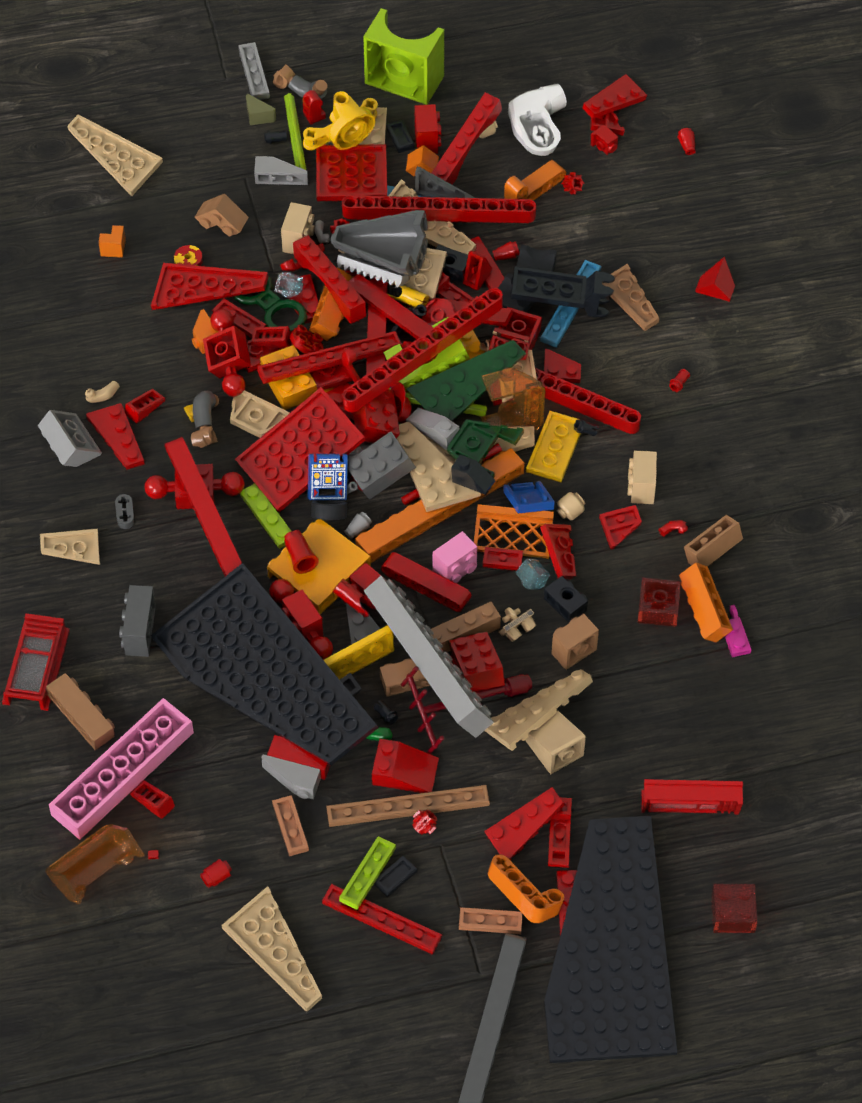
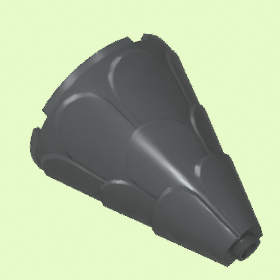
M415 210L336 226L335 232L331 236V243L336 249L360 260L365 259L397 273L413 276L420 271L426 255L428 239H425V231L428 230L425 210Z

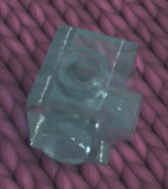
M289 272L278 274L275 292L281 293L282 296L287 298L299 295L303 289V277Z
M526 559L515 572L521 579L522 585L527 589H541L550 577V574L537 559Z

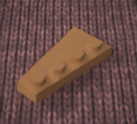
M628 264L611 273L615 277L614 282L602 283V285L614 290L613 295L610 297L644 331L659 323L656 311L650 301L646 299L643 289L639 287L637 279L632 275Z

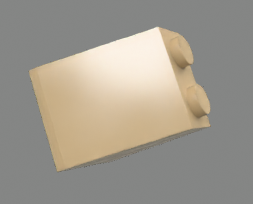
M559 711L540 728L531 730L528 733L529 737L525 740L550 775L584 756L586 736Z

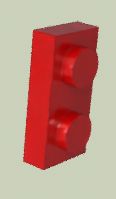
M485 547L483 567L521 571L523 551Z

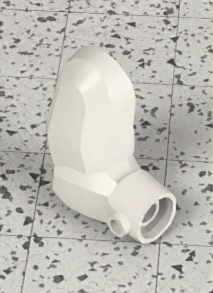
M559 84L527 91L509 102L508 115L513 134L524 148L532 154L546 156L553 153L561 139L560 132L550 117L551 114L566 107V97Z

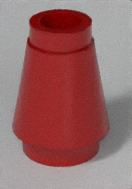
M691 128L681 129L678 132L677 138L686 155H692L696 152L694 132Z
M510 241L492 251L495 261L512 259L519 255L516 241Z

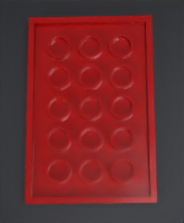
M320 387L235 460L277 511L281 512L308 489L309 454L314 455V462H317L316 454H340V461H342V454H347L348 456L366 438L323 388Z

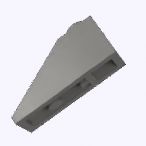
M256 156L255 184L308 185L306 170L275 157Z
M417 408L406 419V422H410L416 429L445 450H447L448 445L459 431V426L445 416L421 408Z
M262 755V767L300 798L314 799L321 780L320 769Z

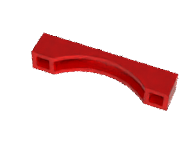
M486 92L484 93L432 171L433 175L453 185L469 150L482 132L494 123L502 111L500 99Z
M309 235L293 242L294 258L303 268L312 271L320 278L349 323L352 324L366 317V302Z

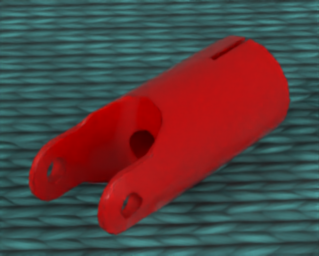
M344 578L332 591L364 617H369V613L362 608L360 602L372 609L375 608L370 599Z

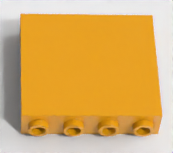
M317 519L309 524L307 530L302 535L318 557V565L310 572L304 574L296 573L293 569L289 552L285 547L276 559L274 558L268 563L267 570L269 578L274 575L278 579L288 580L293 585L295 592L303 589L318 613L321 614L338 598L332 591L342 578L349 583V576L363 564L367 563L371 566V556L322 519Z

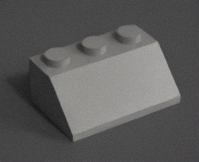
M49 410L38 424L42 435L49 442L50 448L56 453L59 462L64 466L77 467L102 454L75 413Z

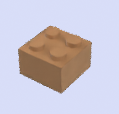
M585 614L580 617H574L569 624L559 627L553 633L552 655L566 670L597 650L599 630Z

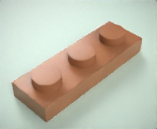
M292 795L272 800L289 856L309 851Z
M460 907L459 930L521 934V912Z

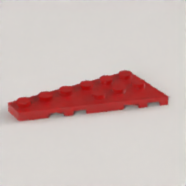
M163 263L151 308L156 310L262 292L266 288L269 277L268 272Z

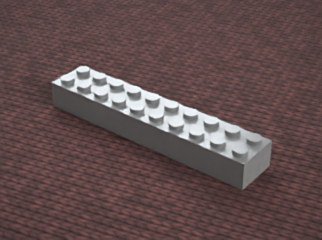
M382 576L377 578L364 590L365 594L457 724L475 738L478 737L494 723L490 717L492 713L485 705L482 706L480 703L482 699L475 691L472 692L470 689L472 685L466 678L461 676L462 671L457 665L451 663L452 657L446 651L443 652L441 649L443 645L437 638H433L432 635L434 633L429 626L423 624L425 621L418 612L415 613V606L409 599H405V592L399 586L397 587L391 579L386 580Z

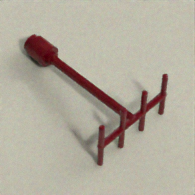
M415 666L402 681L401 686L405 687L409 682L415 698L409 708L412 710L416 705L418 706L423 723L418 728V732H422L426 728L432 744L426 753L431 754L438 748L445 737L440 736L436 740L430 722L436 716L435 711L446 709L443 702L427 706L423 705L421 699L427 694V690L424 689L419 694L413 678L419 670ZM519 674L504 678L505 685L476 693L481 699L501 693L512 697L531 690L532 680L528 674Z

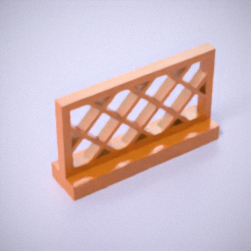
M478 504L474 544L477 546L478 540L483 536L490 543L487 546H477V552H484L485 547L499 548L496 543L504 538L509 545L500 549L513 548L511 550H518L515 545L523 540L528 546L526 549L521 550L523 551V556L549 559L545 540L536 529L544 524H553L554 512L537 511L518 514L514 508ZM480 520L489 521L492 526L484 531L480 526ZM502 522H506L511 526L504 533L498 527ZM521 524H526L530 530L522 535L517 527ZM495 528L500 533V536L492 540L487 533ZM514 530L520 537L511 542L506 535ZM533 532L539 539L530 544L525 537ZM542 542L546 546V552H537L534 546Z

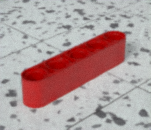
M395 552L389 555L381 567V571L386 576L456 612H461L472 596L470 591L461 585Z

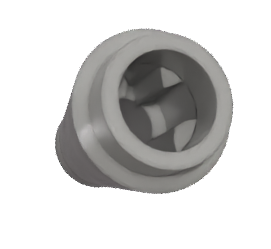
M364 512L357 513L344 533L350 539H353L370 528L372 521Z

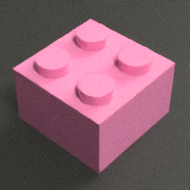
M463 531L433 551V572L455 583H458L467 573H472L477 567V546Z

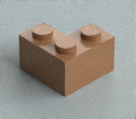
M222 194L203 202L194 218L206 229L218 225L230 237L241 232L249 217L226 194Z

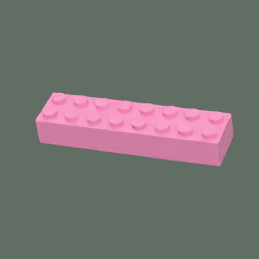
M163 698L49 804L51 816L80 840L194 733L192 721Z

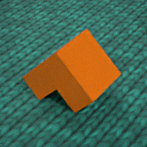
M423 145L408 154L406 171L415 176L418 166L432 173L438 164L439 156Z
M113 225L111 234H100L99 248L101 256L123 257L126 241L124 226Z

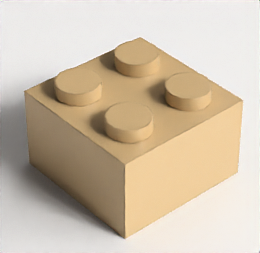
M290 203L281 228L283 252L294 254L293 242L307 235L309 237L314 235L315 226L312 225L314 214H312L311 206Z
M634 451L633 458L629 459L627 495L631 496V503L654 504L657 452Z

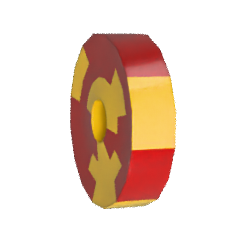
M182 246L175 251V264L201 266L203 262L202 252L196 246Z

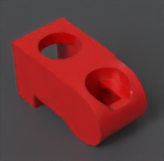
M314 90L306 92L303 96V114L310 124L326 118V113L321 108L323 101Z

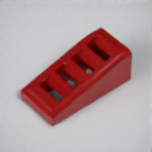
M288 326L256 327L253 330L251 344L276 348L289 347L291 344L289 337L291 330Z
M151 389L126 403L125 414L135 423H138L165 401V397L156 390Z
M145 780L130 793L134 799L161 819L175 807L171 796ZM146 789H148V791L142 796L141 794H142Z

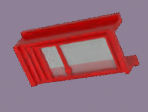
M25 614L6 689L3 693L2 704L10 705L12 697L39 701L41 710L49 711L51 699L47 695L46 686L58 677L70 628L65 627V622L62 618Z
M644 779V790L641 791L642 813H645V810H648V812L717 813V811L724 813V811H728V814L733 811L734 814L739 815L743 805V781Z

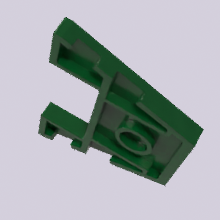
M466 419L448 445L447 452L455 460H457L459 455H463L481 464L498 438L516 446L524 434V429L519 427L517 429L508 428L506 425L494 426L490 425V423ZM484 468L493 478L495 477V472Z

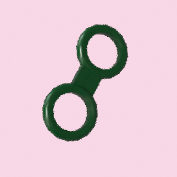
M255 269L249 270V271H260V272H263V271H261V270H255ZM268 277L265 291H262L260 294L252 297L243 295L233 296L241 304L259 305L266 312L264 316L266 327H278L272 322V317L276 311L286 307L293 308L299 312L298 320L293 325L288 326L291 332L298 325H305L307 312L304 306L296 300H280L272 292L273 284L270 277Z

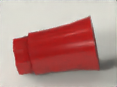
M299 530L288 532L284 536V542L294 571L298 574L312 571L319 563L318 557L314 554Z

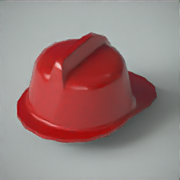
M397 382L391 387V390H394L398 423H406V419L411 414L412 406L409 398L406 397L404 385L401 382Z

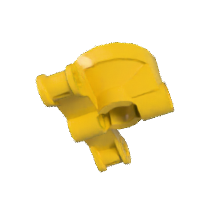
M340 91L335 93L333 111L330 114L332 124L324 128H306L303 132L304 148L315 150L329 142H332L340 150L358 145L374 129L377 117L376 109L378 108L377 101L373 98H367L359 107L346 92Z

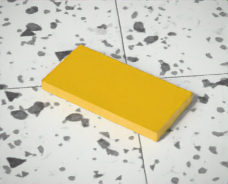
M549 411L526 467L527 473L562 482L581 433H577L574 430V423L577 418Z
M387 625L324 659V662L340 680L347 674H353L393 652V632Z

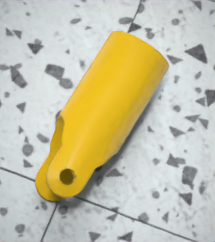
M404 285L400 286L402 288L400 297L389 295L393 299L413 307L420 304L425 306L429 301V295Z

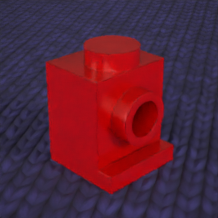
M603 125L591 133L590 145L592 147L596 145L600 151L608 155L617 149L618 136Z

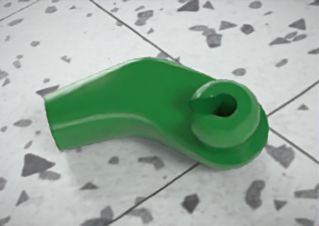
M379 727L367 739L379 741V739L391 740L393 734L389 728Z

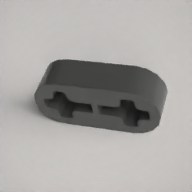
M122 494L115 500L117 523L120 528L129 529L134 525L133 502L129 495ZM122 502H126V508L122 507ZM123 515H127L128 519L126 522H124Z

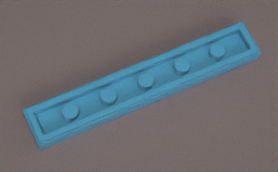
M585 260L577 275L587 276V279L595 271H601L602 266ZM559 305L540 337V342L557 348L579 308Z

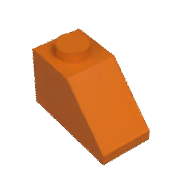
M203 309L200 311L193 329L194 338L192 343L196 349L199 348L201 353L204 354L203 339L218 332L212 328L210 317Z

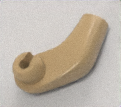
M112 381L100 390L88 389L85 392L86 400L90 403L109 400L120 386L117 382Z

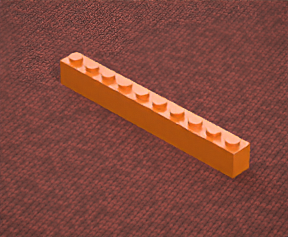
M512 448L500 452L496 457L486 460L481 465L495 472V482L486 495L524 474V462ZM481 493L479 497L426 512L422 500L413 505L407 506L400 513L393 514L386 521L376 524L369 531L360 533L355 538L356 546L371 556L372 563L486 495Z

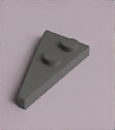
M417 166L415 171L416 195L424 197L475 198Z
M346 603L351 645L380 629L370 615L369 617H364Z

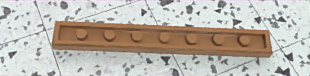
M487 785L329 805L326 808L329 827L409 817L413 816L418 810H430L433 813L484 807L489 806L490 802Z

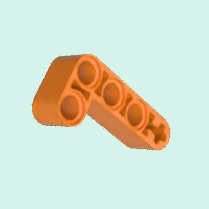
M551 160L522 181L516 176H512L505 183L504 199H529L534 201L561 182L567 172L554 160Z
M495 855L488 870V877L530 922L542 923L559 914L565 898L560 890L549 889L541 893L506 856Z

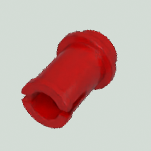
M681 369L676 377L670 380V389L674 392L681 391L683 384L689 379L690 373L685 369Z

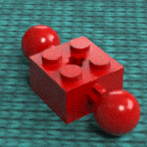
M219 309L210 318L212 328L218 333L203 339L208 371L218 378L224 377L222 381L223 391L228 396L236 397L243 393L246 386L244 378L237 374V371L251 366L245 333L233 326L234 319L232 314L228 310Z
M196 464L213 502L214 490H222L229 496H236L243 491L245 483L239 473L228 472L222 479H214L213 464ZM176 471L175 481H167L160 475H154L145 482V492L150 498L161 499L168 492H175L177 509H193Z
M275 580L269 588L271 598L276 603L282 604L283 608L281 610L323 660L330 657L333 653V644L327 637L323 636L322 617L303 589L294 593L293 585L288 580Z

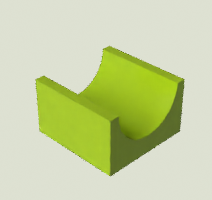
M381 8L363 36L365 84L427 105L444 77V29L438 27L432 34L421 39H404L394 35L388 29L387 10Z

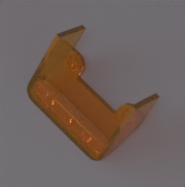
M510 367L482 376L491 401L513 396V400L501 403L498 413L481 417L482 422L490 423V425L534 426V430L543 425L545 388L541 381Z
M108 824L51 864L45 872L69 901L80 904L82 902L81 899L85 896V887L116 864L127 865L134 860V856L142 858L145 855L128 828Z

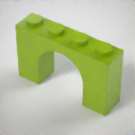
M445 318V319L439 321L438 323L432 325V327H433V328L436 327L438 324H440L441 322H443V321L446 320L447 318ZM461 339L440 352L434 360L423 364L399 382L404 385L405 391H407V388L471 358ZM398 344L383 353L388 360L403 350V348Z

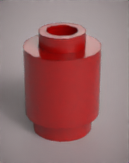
M218 859L203 869L200 877L208 888L211 886L215 887L231 876L230 871L232 869L226 860Z

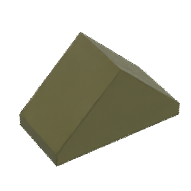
M250 94L246 95V107L250 125L276 121V109Z

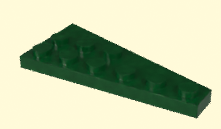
M511 340L407 388V391L425 410L445 416L453 422L526 355V352L514 340Z

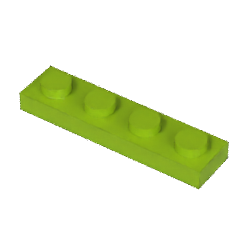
M256 484L245 488L240 493V496L279 549L284 547V536L291 531Z
M379 836L376 838L340 895V902L358 910L395 851L396 844Z

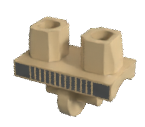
M508 607L505 609L506 616L502 620L504 623L508 621L510 623L499 631L501 636L506 635L513 642L522 636L517 629V626L520 624L526 633L532 630L536 624L532 618L534 612L531 609L517 617L521 613L519 608L513 610Z

